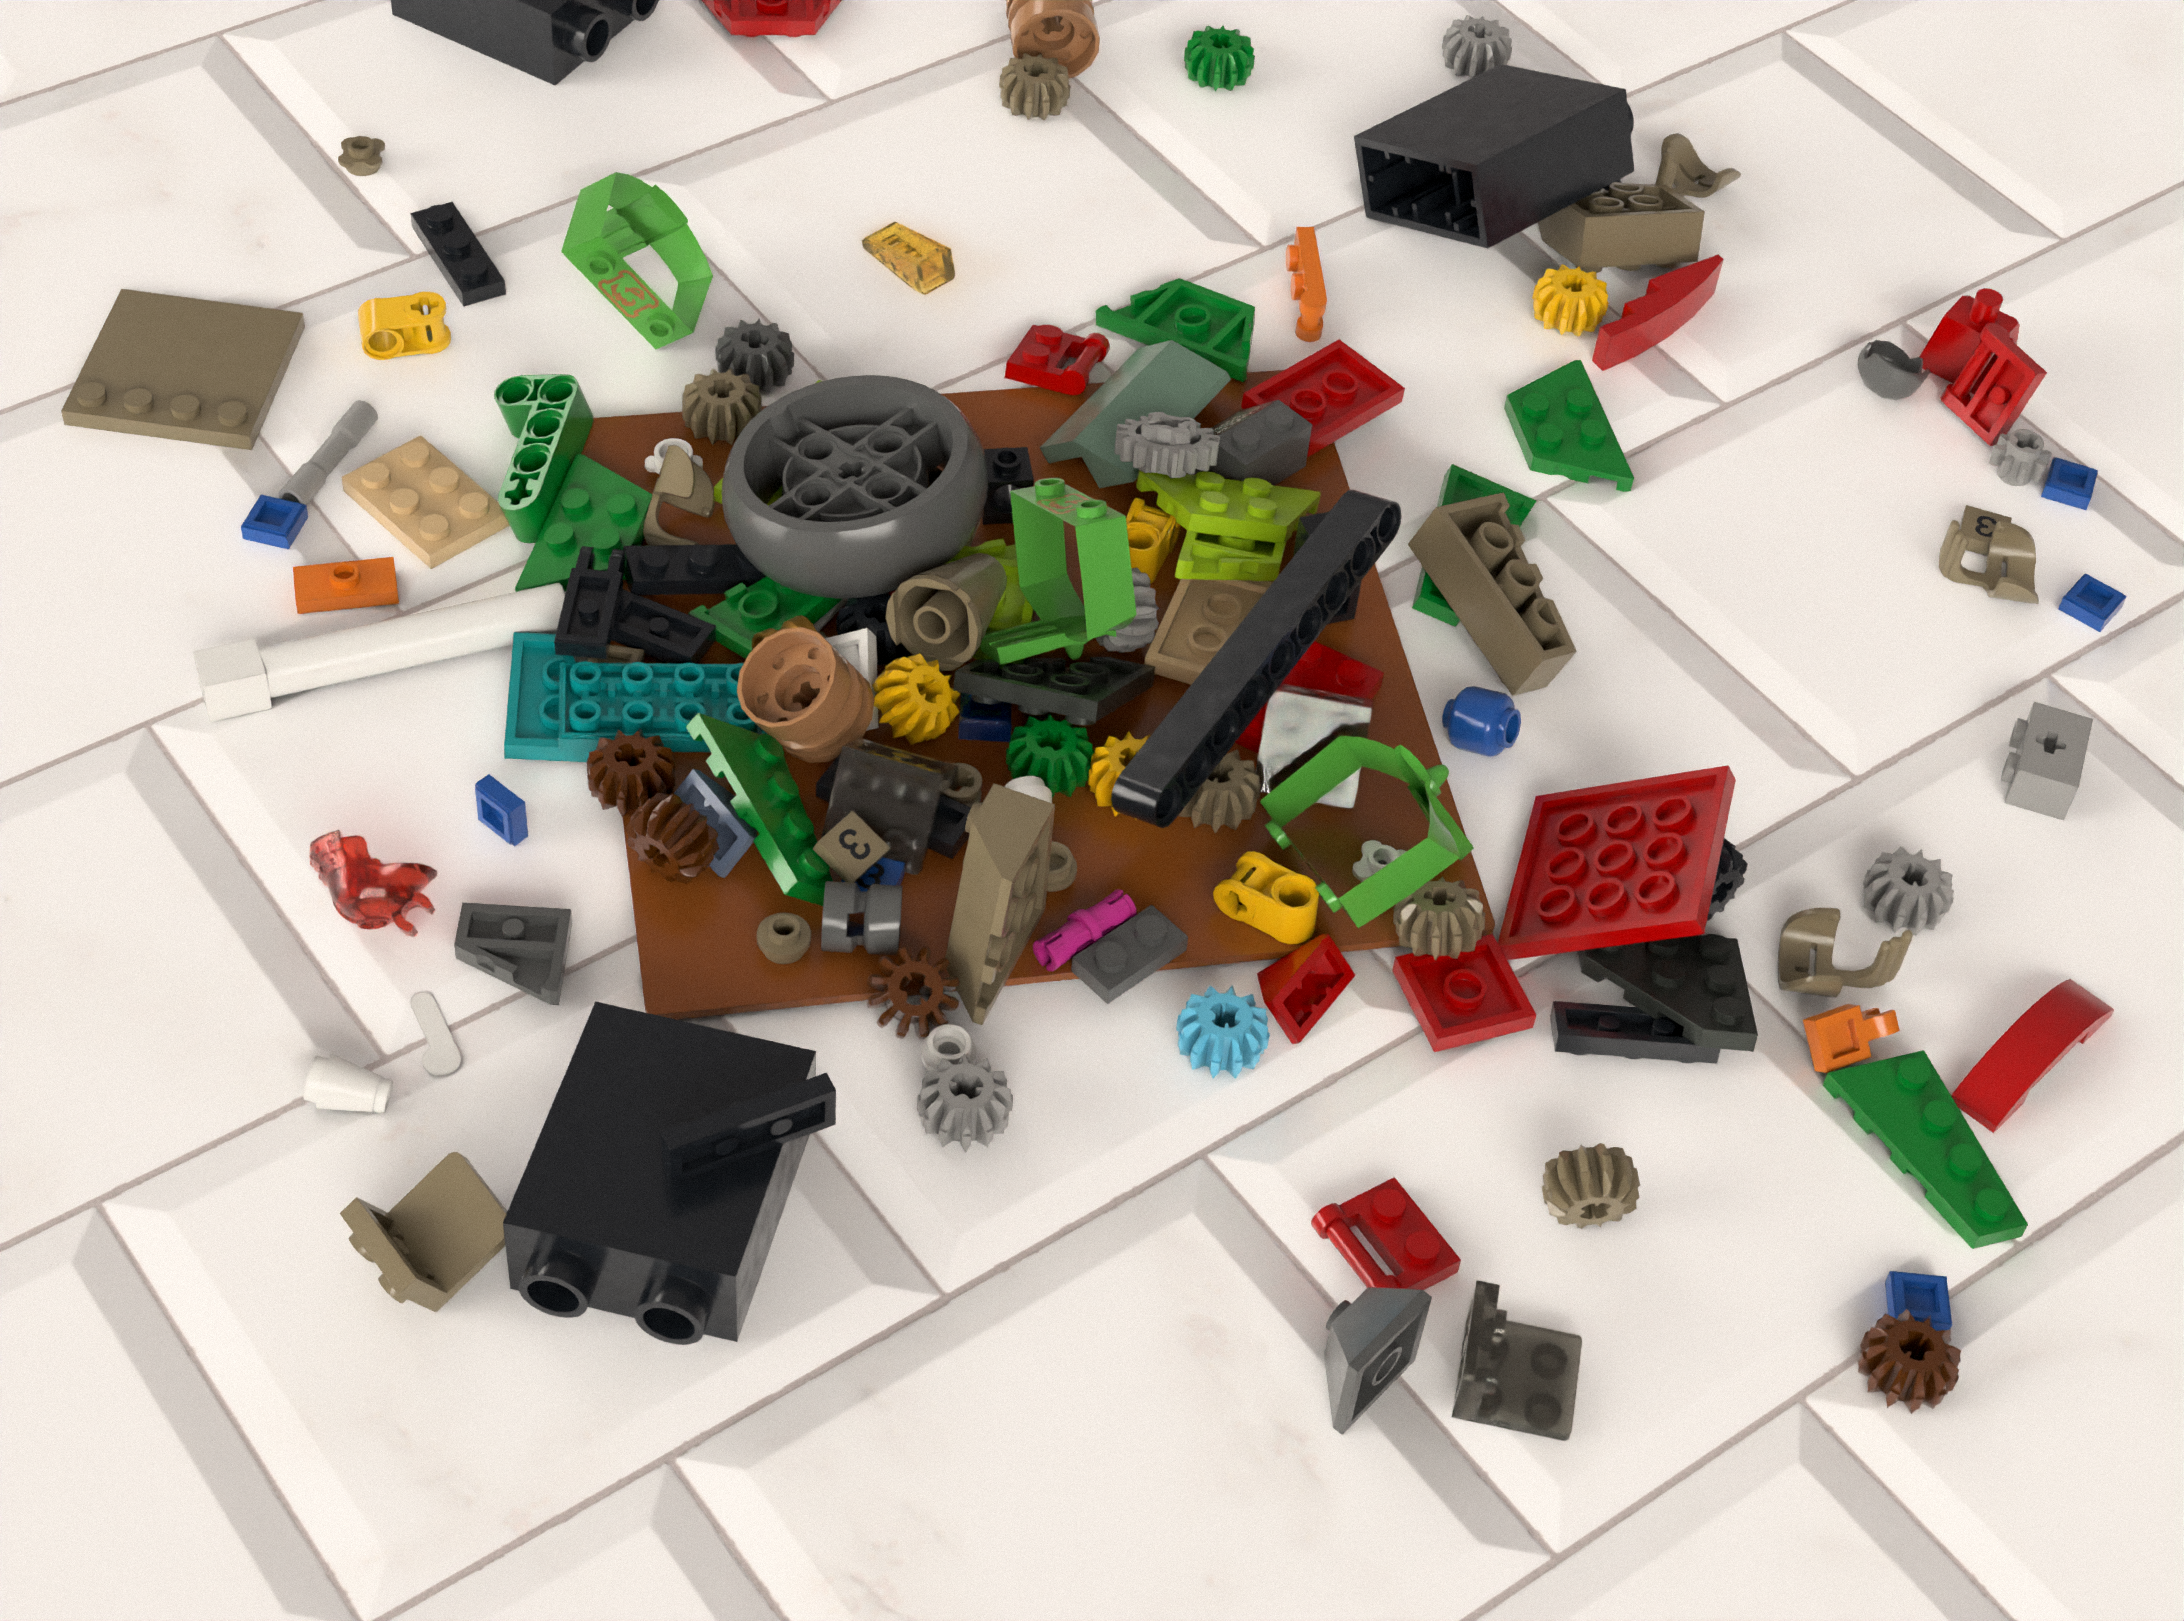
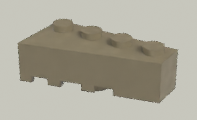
M1499 493L1436 507L1410 540L1408 546L1511 695L1516 696L1547 687L1577 651L1554 601L1545 598L1539 585L1543 577L1537 564H1529L1521 546L1526 540L1519 525L1510 524L1505 512L1510 505L1505 494Z

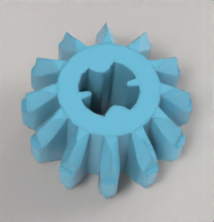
M1210 985L1204 993V997L1191 994L1190 999L1186 1002V1009H1182L1181 1014L1178 1015L1176 1031H1178L1177 1045L1180 1055L1190 1056L1192 1070L1207 1066L1213 1079L1220 1070H1226L1236 1079L1242 1071V1067L1255 1069L1256 1064L1260 1061V1055L1264 1054V1049L1268 1047L1270 1033L1267 1027L1266 1009L1255 1007L1256 1002L1254 1001L1253 994L1240 998L1236 996L1233 985L1226 993H1219Z

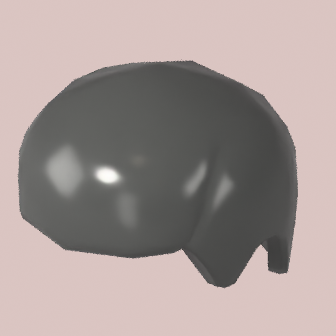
M1881 340L1869 342L1860 352L1857 363L1865 386L1878 396L1890 400H1900L1911 396L1931 372L1926 369L1922 373L1924 362L1922 358L1910 359L1904 350L1889 341Z

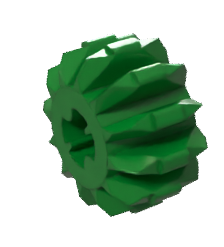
M1206 26L1204 31H1193L1192 38L1188 40L1184 52L1185 69L1188 71V79L1198 81L1200 88L1206 86L1213 87L1215 92L1218 88L1232 91L1235 85H1245L1247 78L1251 76V69L1254 68L1255 61L1251 38L1240 36L1239 29L1230 31L1226 30L1224 26L1220 29Z
M1050 713L1045 721H1039L1029 716L1024 727L1014 728V732L1010 737L1009 748L1006 749V764L1008 765V770L1011 771L1013 780L1024 776L1039 777L1044 781L1045 786L1051 790L1052 798L1057 792L1071 798L1076 787H1085L1091 766V757L1094 754L1093 744L1089 742L1086 728H1074V725L1066 720L1061 722L1054 721Z

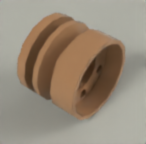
M1006 0V16L1015 58L1022 59L1024 53L1031 57H1037L1042 53L1045 59L1057 58L1059 65L1067 67L1069 79L1080 75L1092 65L1099 53L1100 42L1092 0Z
M803 627L782 629L764 638L749 653L739 672L737 694L741 709L763 731L775 738L790 755L808 763L829 762L837 758L843 750L850 751L863 738L872 720L874 696L870 683L818 632Z

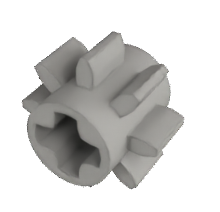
M2018 429L2013 431L2010 437L2003 433L2000 435L1997 445L1994 446L1989 464L1998 466L1997 475L2006 484L2024 486L2031 479L2040 482L2052 452L2042 450L2044 441L2040 435L2030 430Z

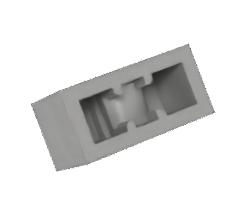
M2038 702L2033 703L2026 720L2017 718L2009 741V747L2016 748L2017 750L2016 753L2009 752L2001 775V781L2009 783L2004 803L2064 821L2079 788L2093 719Z

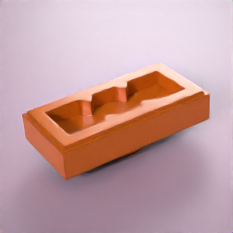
M394 557L293 567L297 614L399 604Z

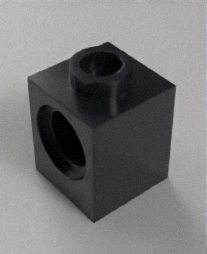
M1028 448L984 449L988 464V492L981 516L983 525L1013 523L1010 491L1033 487L1034 485Z

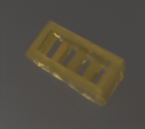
M897 222L885 226L862 240L863 248L908 286L923 295L950 282L955 277L951 248Z

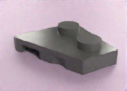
M462 902L454 943L456 959L550 1005H559L572 929L571 909Z

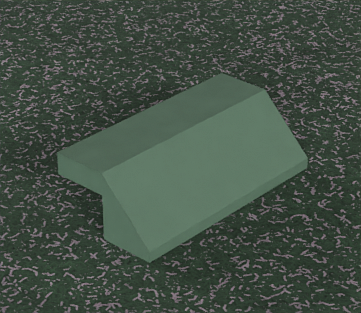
M1173 340L1140 347L1040 449L1048 463L1082 457L1099 488L1134 482L1138 477L1139 469L1133 467V461L1122 462L1120 455L1114 453L1117 425L1125 424L1126 419L1139 421L1140 416L1148 417V413L1164 412L1171 416L1194 419L1231 378L1227 371Z

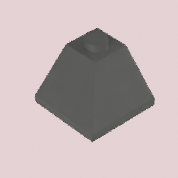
M1368 1287L1353 1303L1344 1300L1330 1315L1326 1323L1329 1336L1324 1359L1333 1428L1343 1435L1415 1361L1432 1296L1424 1290Z

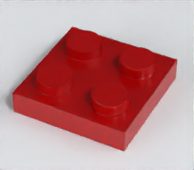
M1493 934L1482 936V939L1477 940L1474 951H1460L1458 959L1444 955L1439 956L1435 961L1433 955L1414 956V953L1396 956L1394 959L1392 971L1434 1052L1531 1029L1534 1026L1536 1013Z

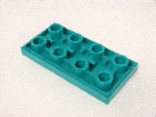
M560 662L559 751H594L598 746L599 738L614 740L618 729L627 736L634 735L641 728L645 738L660 735L664 747L671 748L672 752H711L704 739L702 741H694L686 728V725L697 713L758 734L767 733L741 709L737 686L739 672L743 663Z

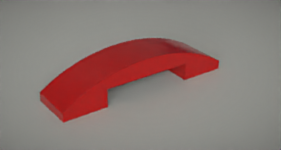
M2065 980L2042 996L2008 1028L1952 1093V1098L1959 1109L1994 1133L2024 1104L2029 1091L2078 1042L2084 1044L2112 1016L2115 1009L2073 980Z

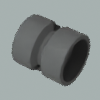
M826 881L822 918V951L852 953L857 945H863L868 954L897 956L900 941L903 886L872 884L868 891L865 892L860 890L857 883ZM865 912L864 924L849 921L850 914Z

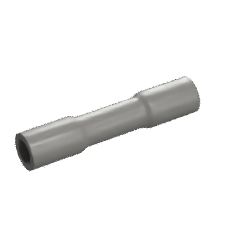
M355 401L336 423L330 436L310 460L302 464L279 491V499L308 505L323 487L328 475L348 451L357 446L376 423L378 414L374 407L365 401Z

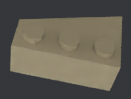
M1613 182L1609 185V190L1602 188L1539 221L1538 225L1542 241L1576 266L1575 268L1580 265L1581 271L1586 273L1592 271L1596 273L1601 272L1602 267H1617L1622 270L1636 271L1641 269V265L1651 264L1662 268L1674 269L1680 267V263L1698 262L1705 211L1666 185Z
M995 783L983 803L976 801L973 804L967 817L965 831L970 833L964 855L963 870L945 956L949 961L946 970L950 977H958L960 984L956 990L972 1022L979 1025L984 1024L1045 911L1055 804Z

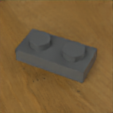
M1150 905L1072 957L1071 971L1108 1004L1187 951L1188 936L1153 905Z

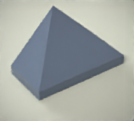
M692 769L674 794L678 795L688 805L694 803L695 810L702 815H706L708 817L707 824L717 831L718 837L716 841L720 849L714 855V860L709 866L719 877L725 878L751 846L753 840L757 837L758 831L737 815L730 803L735 795L701 771Z

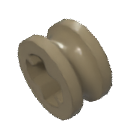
M952 763L939 770L935 780V792L970 808L976 801H981L982 777L975 767L965 763ZM958 786H963L959 792L954 791Z

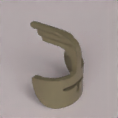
M1675 133L1667 136L1662 142V158L1655 185H1666L1683 197L1687 195L1705 198L1740 178L1741 173L1734 168H1727L1718 173L1712 171L1700 160L1689 139L1682 134Z
M670 445L659 473L660 477L657 479L653 490L652 500L644 521L643 534L648 545H699L697 542L665 532L659 523L658 518L662 502L706 518L712 516L715 505L714 487L710 477L690 459L683 449L677 445Z
M1951 521L1939 552V569L1944 577L1956 583L1981 586L1986 590L1990 598L2039 604V597L2035 592L2034 583L2036 565L2035 542L2032 535L2026 529L2010 522L1998 521L1994 527L1989 544L1985 573H1978L1962 566L1961 561L1968 546L1969 538L1959 529L1960 524L1958 521ZM2002 562L2006 563L2005 577H2002L2001 575Z
M1811 908L1799 911L1790 916L1781 929L1778 949L1779 988L1783 991L1836 998L1843 986L1856 988L1882 986L1892 981L1900 970L1912 941L1913 933L1911 930H1905L1901 937H1893L1889 941H1883L1874 962L1865 969L1856 971L1838 970L1832 964L1835 935L1841 918L1840 910L1837 908ZM1810 949L1815 950L1814 976H1810V973H1808L1810 968Z

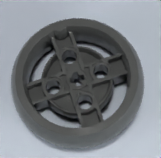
M860 375L835 378L808 385L781 397L759 412L746 425L734 443L726 461L722 481L723 513L732 537L741 552L761 573L776 583L799 593L817 597L844 599L875 596L895 591L906 579L947 564L963 549L976 530L983 513L988 492V464L980 438L967 417L950 400L934 389L911 380L890 376ZM937 466L944 469L943 472L928 487V473ZM782 487V497L768 506L767 504Z

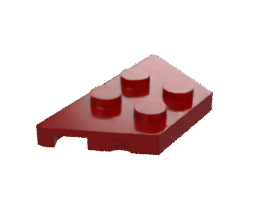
M842 0L701 1L731 35H745L748 37L786 35L789 37H799L801 35H815Z

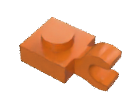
M1846 1004L1803 1019L1814 1069L1817 1072L1824 1073L1872 1057L1868 1041L1900 1031L1895 1010L1880 1013L1879 1008H1872L1861 1012L1860 1005Z

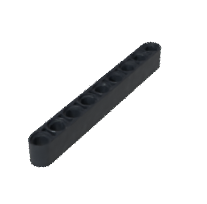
M1353 489L1348 490L1342 495L1121 772L1112 790V807L1116 812L1161 828L1168 827L1177 818L1393 541L1401 524L1402 515L1399 503Z

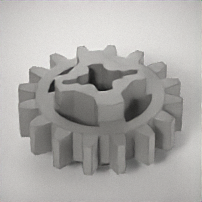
M1164 412L1148 413V417L1140 416L1139 421L1126 419L1125 424L1117 425L1114 453L1120 455L1122 462L1133 461V467L1138 468L1144 473L1153 472L1168 475L1170 478L1185 477L1186 473L1190 475L1195 474V469L1208 471L1210 465H1217L1220 436L1213 435L1214 430L1212 428H1200L1201 423L1196 422L1190 417H1176L1167 415Z

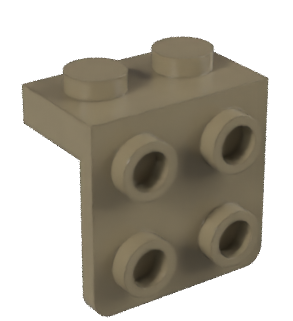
M458 1152L449 1153L389 1212L356 1197L339 1213L353 1232L348 1238L351 1245L366 1260L372 1263L375 1262L383 1273L378 1278L383 1289L399 1303L403 1304L408 1299L436 1313L505 1247L503 1221L507 1210L470 1161Z

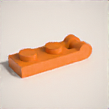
M1296 227L1294 245H1287L1286 270L1287 272H1293L1291 277V299L1298 300L1301 316L1297 319L1295 334L1300 340L1315 342L1322 335V316L1326 310L1327 295L1314 227Z

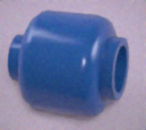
M1470 686L1462 689L1455 699H1450L1446 703L1442 715V724L1448 730L1451 744L1457 749L1492 757L1499 755L1505 748H1511L1514 745L1520 732L1521 714L1518 709H1515L1513 700L1507 694Z

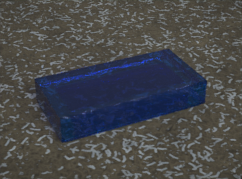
M961 692L958 739L1010 742L1012 703L1003 701L998 704L977 703L971 699V694Z

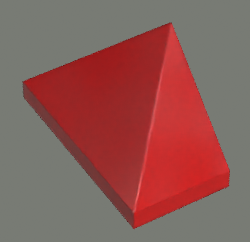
M1329 934L1319 935L1256 973L1264 1003L1292 1044H1298L1304 1039L1355 977V973Z

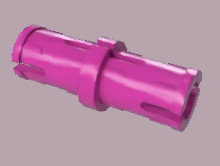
M1116 889L1094 906L1086 910L1078 909L1067 917L1068 921L1061 927L1033 943V951L1037 960L1042 966L1046 965L1048 971H1055L1069 959L1137 915L1132 899L1127 894L1123 896L1122 890Z

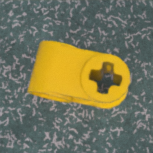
M419 292L406 296L374 298L364 302L358 309L360 337L364 353L376 360H388L408 355L434 354L446 349L451 343V332L448 326L444 324L443 317L447 309L444 298L434 292ZM424 305L428 307V315H424ZM427 331L432 332L433 339L431 341L428 340Z
M1135 498L1126 517L1131 568H1138L1141 573H1146L1150 578L1151 584L1156 579L1168 553H1171L1174 549L1182 526L1176 522V518L1171 514L1145 505L1144 499Z
M1255 851L1244 853L1238 859L1236 864L1237 870L1229 879L1219 882L1213 891L1214 901L1224 914L1271 935L1279 942L1300 944L1310 939L1315 931L1319 892L1315 889L1316 883L1308 876L1285 868L1261 853Z

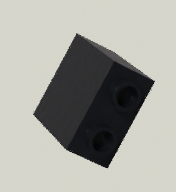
M391 0L392 15L552 85H557L584 61H597L606 51L610 40L634 20L644 21L649 18L657 7L659 0Z
M1504 64L1487 70L1354 136L1365 215L1367 218L1488 249L1634 172L1631 143L1634 118L1627 102L1626 89Z
M595 1001L503 1221L510 1289L519 1291L527 1303L537 1310L552 1316L563 1318L578 1317L584 1314L589 1307L635 1318L636 1323L647 1334L671 1344H693L701 1340L703 1334L738 1342L810 1134L671 1185L662 1167L661 1132L673 1128L683 1120L690 1118L698 1119L726 1109L739 1100L754 1099L782 1089L794 1080H807L815 1077L816 1051Z

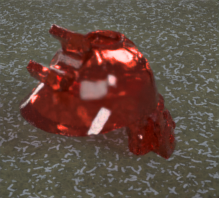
M340 830L319 836L310 843V865L319 873V880L328 887L334 907L345 920L357 924L359 928L368 930L379 929L395 922L402 933L415 937L418 931L409 921H406L407 913L415 907L422 908L431 915L436 911L429 898L420 893L437 877V870L419 863L382 864L379 859L370 857L367 842L362 836L344 837Z

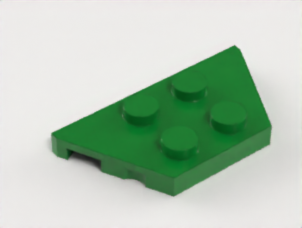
M1178 278L1161 284L1157 289L1145 290L1131 295L1130 305L1112 311L1107 305H1104L1095 311L1096 326L1148 346L1173 340L1227 371L1230 378L1241 382L1247 379L1255 325V306Z
M1574 360L1507 395L1504 410L1530 471L1548 475H1563L1570 480L1587 484L1591 475L1617 481L1616 490L1631 491L1634 476L1581 360Z
M576 454L515 586V591L518 592L560 583L563 585L565 592L571 569L576 568L582 546L594 548L596 557L594 570L607 571L609 557L613 549L623 550L624 546L642 545L645 538L643 534L644 521L652 500V494L587 456Z

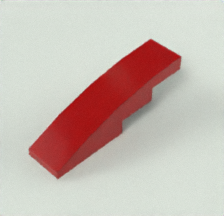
M1718 254L1649 279L1645 296L1626 302L1621 319L1600 326L1592 361L1604 371L1640 355L1671 336L1693 318L1713 296L1724 259Z

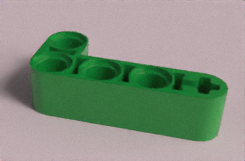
M569 374L512 376L502 381L494 391V399L511 434L519 438L497 501L516 539L522 543H536L576 454H582L593 424L594 416L577 379Z

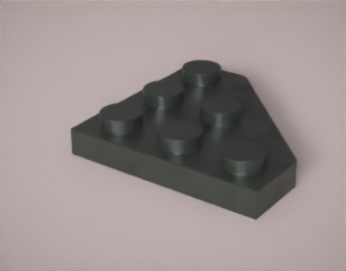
M1090 657V663H1073L1066 668V661L1063 658L1024 659V664H1007L1002 669H999V663L993 659H976L955 671L953 691L971 694V699L977 703L998 704L1003 701L1018 705V710L1023 713L1042 715L1053 712L1066 715L1065 720L1072 724L1093 725L1096 721L1153 687L1155 667L1111 657Z
M1707 934L1704 936L1695 935L1578 951L1581 973L1597 983L1606 978L1624 989V1000L1643 1010L1657 1020L1665 1015L1684 1027L1682 1036L1697 1046L1754 1052L1758 1032L1738 939L1726 938L1718 934Z

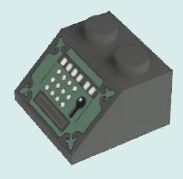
M1280 400L1240 410L1212 427L1214 430L1213 435H1219L1220 440L1217 465H1210L1208 471L1223 476L1224 479L1244 481L1246 478H1260L1268 481L1271 485H1276L1306 466L1312 424ZM1195 469V474L1202 472V470Z

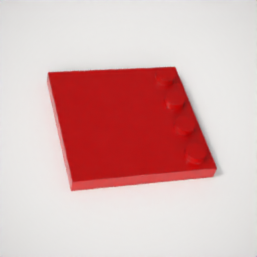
M1729 765L1536 796L1498 939V944L1506 959H1521L1704 934L1736 782Z

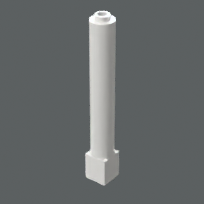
M555 583L258 648L256 639L252 638L193 651L199 685L210 722L272 709L271 698L512 645L514 632L556 634L566 591H563L560 583Z

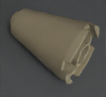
M976 553L917 574L903 581L891 595L887 604L886 621L890 636L895 644L899 645L902 643L912 654L911 656L920 653L926 662L938 660L939 671H953L968 662L978 651L1006 589L1007 576L1003 566L998 560L988 554Z

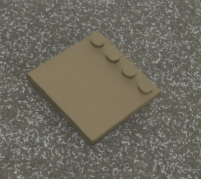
M121 289L61 410L64 425L252 450L304 331L303 313Z

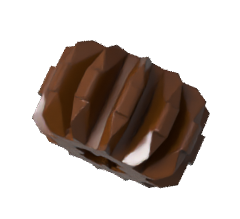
M639 728L634 735L626 736L618 729L614 740L599 738L596 750L589 752V758L587 759L588 789L591 791L592 797L598 798L603 810L617 806L623 817L629 810L638 809L647 799H651L658 792L666 795L673 793V788L676 784L675 757L672 754L671 748L664 747L660 735L645 738L641 728Z
M658 792L651 799H647L631 816V821L625 827L629 836L627 843L630 848L638 852V860L649 865L652 873L657 871L670 882L677 880L687 884L694 877H698L714 860V855L720 849L716 841L718 833L707 824L708 817L697 812L694 803L688 805L676 794L668 796Z
M901 946L897 950L898 964L887 956L881 957L878 961L880 970L886 976L871 974L868 977L867 985L883 993L874 994L866 1001L867 1007L875 1009L885 1006L886 1011L881 1014L876 1023L879 1027L883 1028L888 1025L892 1018L898 1020L899 1023L895 1030L897 1038L903 1039L909 1030L910 1024L913 1023L918 1038L925 1039L929 1035L928 1021L935 1027L948 1024L946 1015L940 1009L955 1011L959 1006V1000L943 993L952 991L959 986L958 977L951 976L941 979L940 974L948 967L949 961L944 957L934 967L927 964L931 955L929 947L923 946L917 955L916 961H913L908 947ZM910 981L920 983L918 990L919 993L926 995V1001L920 997L915 1005L907 1003V993L900 990V984L906 988Z
M1908 1309L1899 1314L1897 1319L1885 1313L1882 1318L1877 1320L1875 1327H1871L1870 1331L1865 1333L1860 1343L1861 1356L1858 1360V1373L1869 1377L1867 1393L1879 1391L1885 1393L1887 1408L1897 1401H1903L1911 1414L1919 1409L1922 1403L1934 1409L1936 1405L1942 1402L1944 1396L1949 1391H1953L1959 1379V1369L1957 1367L1961 1361V1350L1949 1345L1951 1342V1330L1936 1331L1932 1328L1931 1315L1921 1322L1915 1321Z

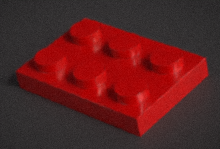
M1338 339L1246 391L1243 394L1241 407L1246 409L1280 400L1310 422L1312 429L1307 454L1308 458L1401 403L1405 388Z
M1314 641L1235 743L1297 771L1339 736H1345L1381 688L1384 672Z

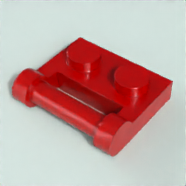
M1986 323L1979 334L1981 341L1954 384H1948L1940 398L1989 446L1997 445L2002 433L2008 434L2047 372L2010 339V334L2006 329L1995 323ZM1995 353L1998 356L1997 360L1971 399L1969 394Z
M1032 325L1007 360L1004 378L1076 396L1081 394L1087 387L1089 373L1095 364L1101 362L1107 356L1110 350V343L1100 333H1091L1084 338L1064 333L1060 328L1053 325ZM1070 357L1077 359L1073 365L1067 366L1064 370L1062 369Z
M1395 1177L1340 1205L1337 1203L1326 1205L1311 1220V1226L1322 1239L1329 1238L1367 1288L1425 1290L1458 1273L1461 1259ZM1356 1225L1394 1275H1386L1351 1231V1227Z

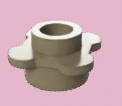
M357 136L346 138L341 142L343 154L338 157V163L345 167L350 174L369 176L380 169L383 163L380 153L385 150L383 140Z

